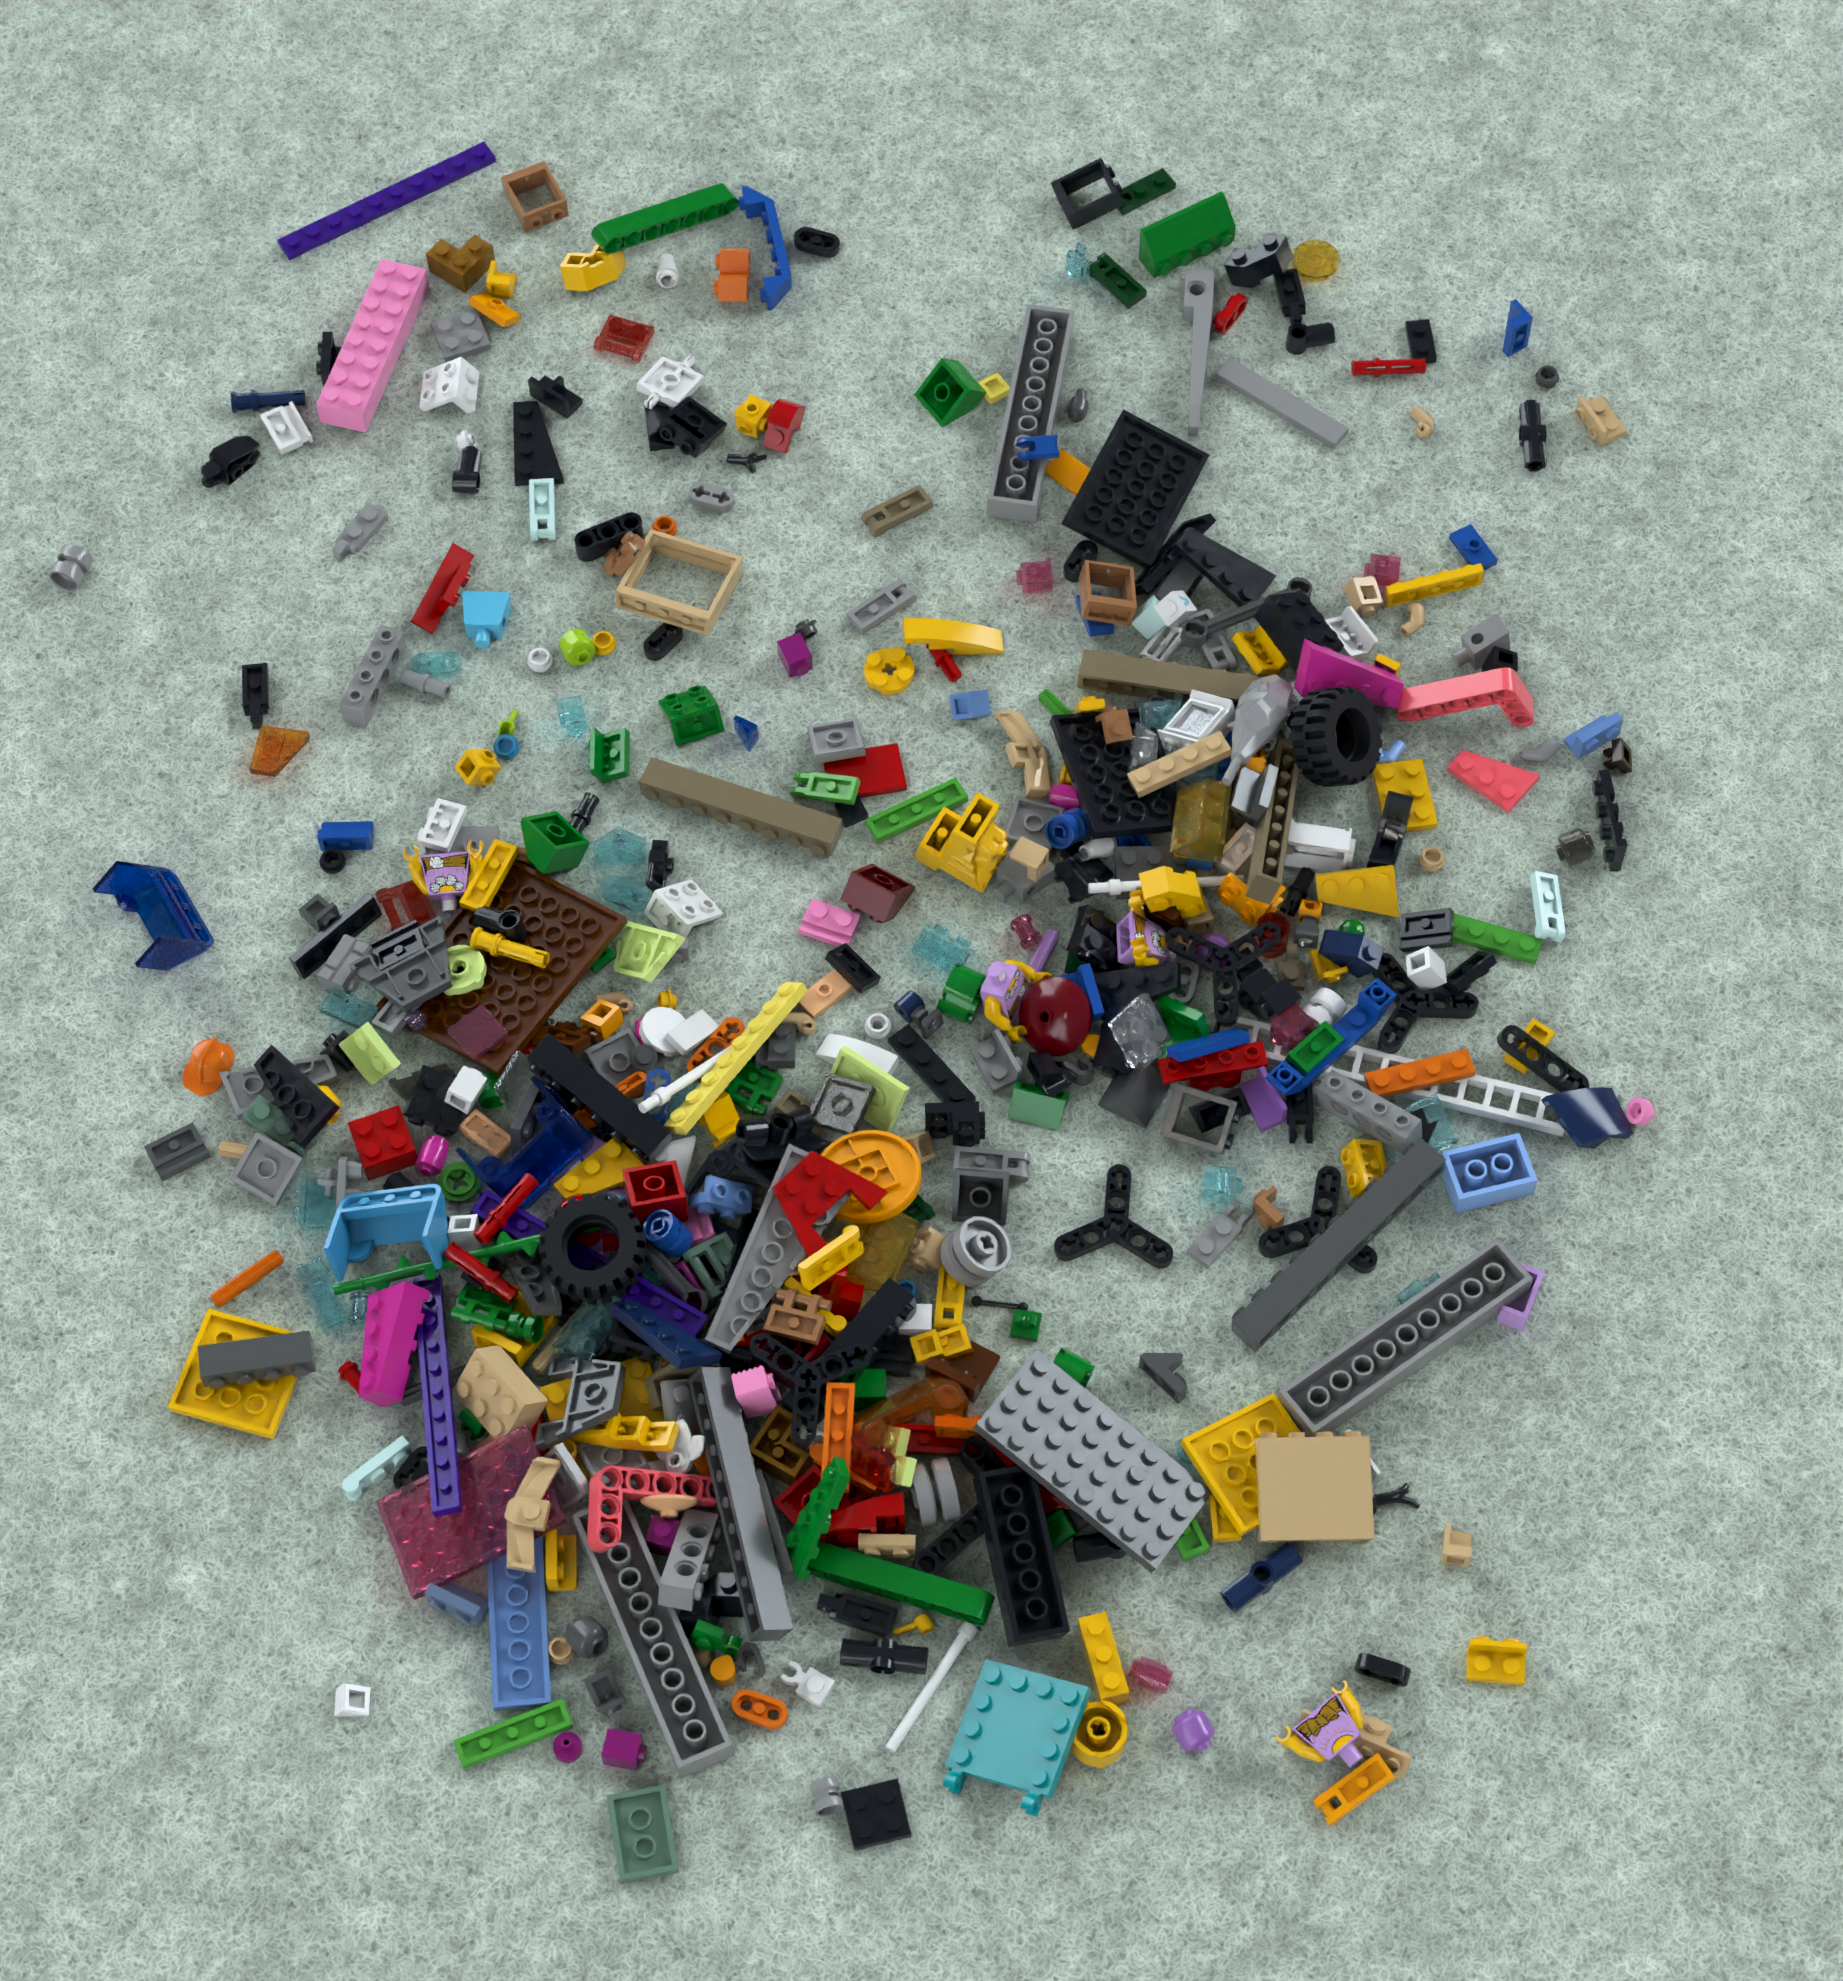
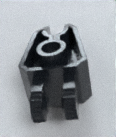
M237 436L213 448L209 454L210 461L201 468V473L204 476L202 477V485L206 488L215 487V485L217 486L221 482L231 485L254 466L260 455V452L257 450L260 444L250 436Z

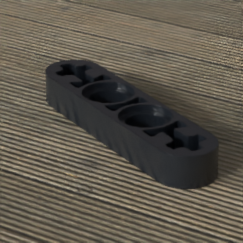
M1509 1025L1499 1032L1497 1036L1498 1045L1558 1091L1573 1090V1083L1575 1081L1579 1083L1578 1089L1589 1088V1081L1582 1073L1521 1028ZM1510 1033L1514 1036L1512 1043L1507 1041ZM1522 1042H1524L1525 1045L1519 1051L1517 1048L1521 1046L1520 1044ZM1527 1048H1533L1537 1051L1538 1060L1533 1061L1527 1057ZM1549 1064H1555L1559 1067L1560 1075L1558 1077L1552 1076L1549 1073ZM1566 1074H1568L1569 1077L1566 1078V1081L1564 1083L1561 1082Z

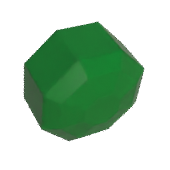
M1356 919L1345 920L1340 925L1339 931L1365 935L1364 925Z

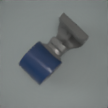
M908 991L893 1004L896 1012L906 1022L910 1023L913 1020L917 1022V1026L921 1029L924 1039H927L944 1024L941 1011L935 1009L928 1015L923 1000L914 991Z

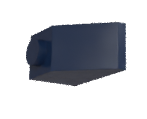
M1328 929L1324 931L1318 953L1341 968L1347 966L1350 974L1360 978L1378 970L1384 948L1365 935Z

